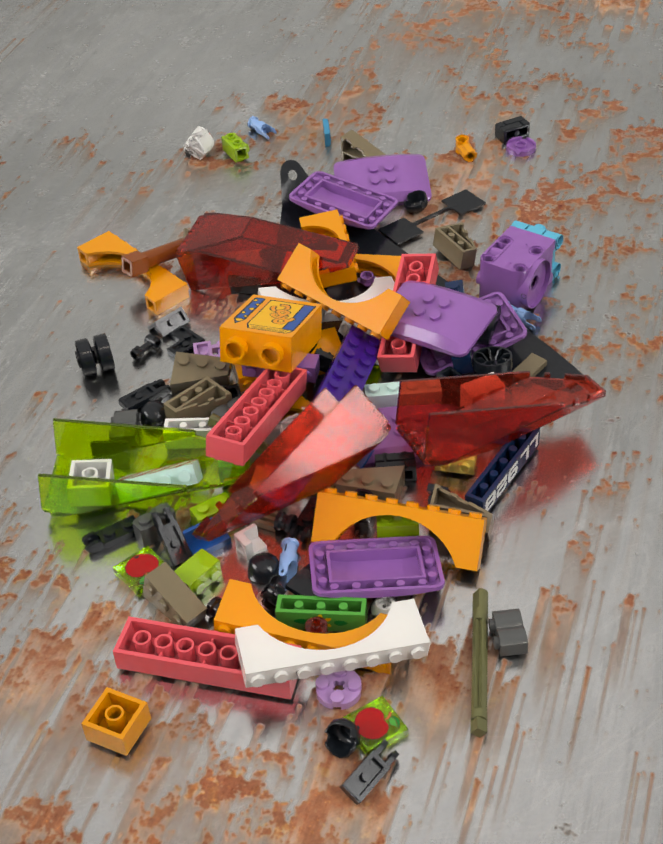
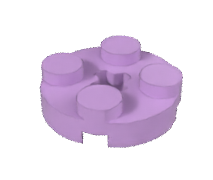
M353 670L319 675L315 681L317 699L326 708L341 707V710L354 706L360 700L362 683L359 675ZM337 685L343 686V690H334Z

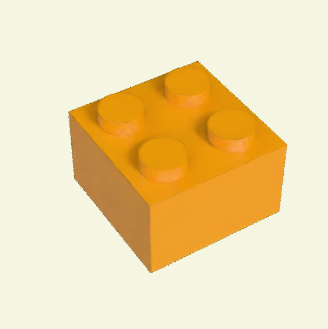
M106 687L81 725L87 741L127 756L150 722L151 716L147 702Z

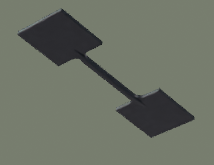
M465 189L441 200L442 203L448 206L421 218L414 223L403 217L379 228L378 231L399 245L423 234L424 231L418 228L417 225L450 210L462 216L485 205L486 202Z

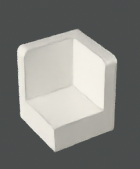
M255 523L234 534L236 549L246 560L267 550V545L258 536V529Z

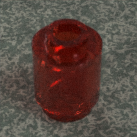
M312 617L306 621L305 631L328 634L327 621L322 617Z

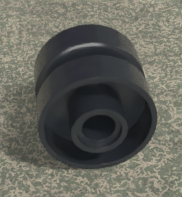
M105 333L93 336L94 346L92 347L87 338L75 341V355L79 368H82L84 377L97 374L96 364H99L103 373L115 370L112 352Z
M489 346L474 352L472 356L474 379L494 372L505 384V391L513 386V361L510 350L499 346Z

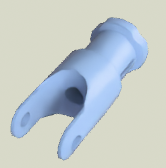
M256 116L249 118L247 126L255 129L258 134L266 139H270L266 133L273 132L277 134L273 127L263 121H259Z
M511 305L525 327L535 331V326L526 320L532 319L541 322L542 319L521 307L517 308Z
M291 537L282 539V553L279 557L278 567L279 575L287 576V583L296 575L298 568L297 550L299 541Z

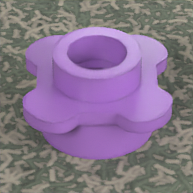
M364 271L357 278V282L362 283L365 287H370L376 276L371 271Z

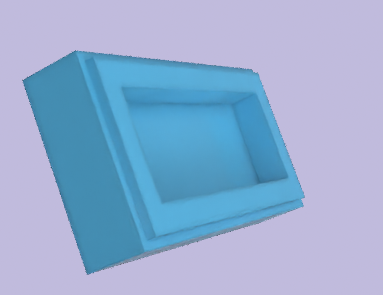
M322 119L325 147H329L331 145L328 119Z

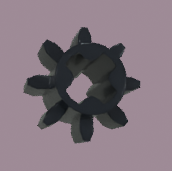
M278 582L275 586L269 583L260 594V597L263 598L261 601L262 605L269 611L273 607L276 609L278 594L284 595L286 593L285 588Z

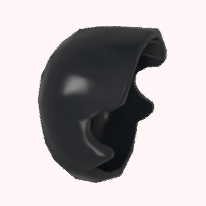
M422 190L409 193L407 201L404 200V207L410 213L422 212L428 205L427 195Z
M149 401L142 407L140 421L144 426L151 424L156 428L158 425L165 423L166 415L162 402Z
M258 553L248 563L247 576L257 584H269L274 576L278 577L279 560L271 553Z
M334 719L325 730V733L328 735L325 746L332 755L338 758H348L360 744L359 730L348 719Z

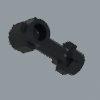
M148 334L144 339V344L140 347H134L130 355L134 360H138L145 356L144 352L151 347L159 349L162 342L159 337Z

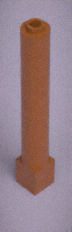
M215 226L144 252L137 250L121 256L122 272L131 277L146 273L150 267L223 241L224 233L221 228Z

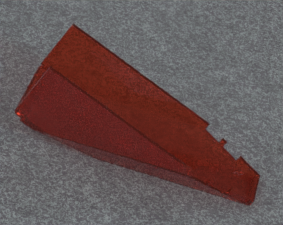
M212 212L204 213V215H200L176 252L179 254L177 259L190 289L202 290L282 283L277 279L298 243L310 248L320 256L319 271L329 269L330 273L349 268L359 246L358 243L254 217Z
M530 371L400 380L395 424L398 425L396 430L423 464L442 466L492 451L604 398L606 390L588 375L565 374L564 379L550 378V372H545L544 377H530Z
M357 385L340 401L327 388H324L227 489L231 494L224 504L218 501L215 504L219 509L212 519L208 516L205 517L192 535L196 539L209 542L331 487L384 440L391 430V425L388 424L389 421Z

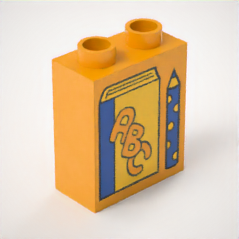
M253 294L219 327L220 362L292 373L321 339L322 304Z

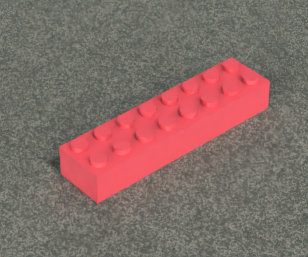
M436 253L402 254L393 291L397 292L404 282L410 280L436 285L439 271ZM390 336L388 340L381 338L377 355L381 372H417L422 346Z
M296 367L292 373L265 369L206 435V456L230 462L234 465L244 466L306 390L307 370Z
M130 616L113 650L118 669L290 700L298 680L294 679L284 683H271L261 687L246 688L235 645V634ZM286 643L288 645L301 648L300 645Z

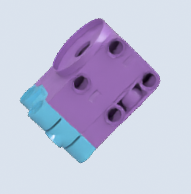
M515 220L480 256V271L476 277V283L479 284V298L492 292H501L510 304L517 308L521 307L525 310L535 308L543 298L547 286L559 275L561 263L555 262V252L562 245L563 235L547 230L542 224L533 226Z

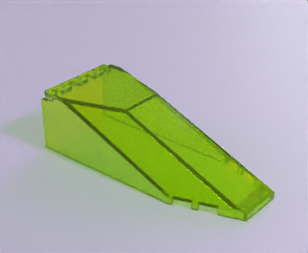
M53 418L56 454L59 455L56 457L52 474L38 473L41 509L44 512H49L50 516L64 517L126 507L248 482L250 459L244 466L206 456V438L196 435V430ZM112 459L114 479L69 476L71 460ZM194 459L199 460L203 479L199 483L189 486L118 480L122 476Z

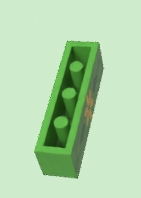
M278 594L275 610L276 619L298 630L345 632L367 624V598H329Z

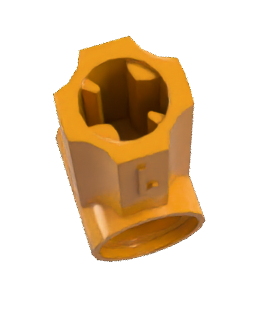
M463 134L456 136V153L461 155L468 163L473 162L477 158V153L469 143V137Z

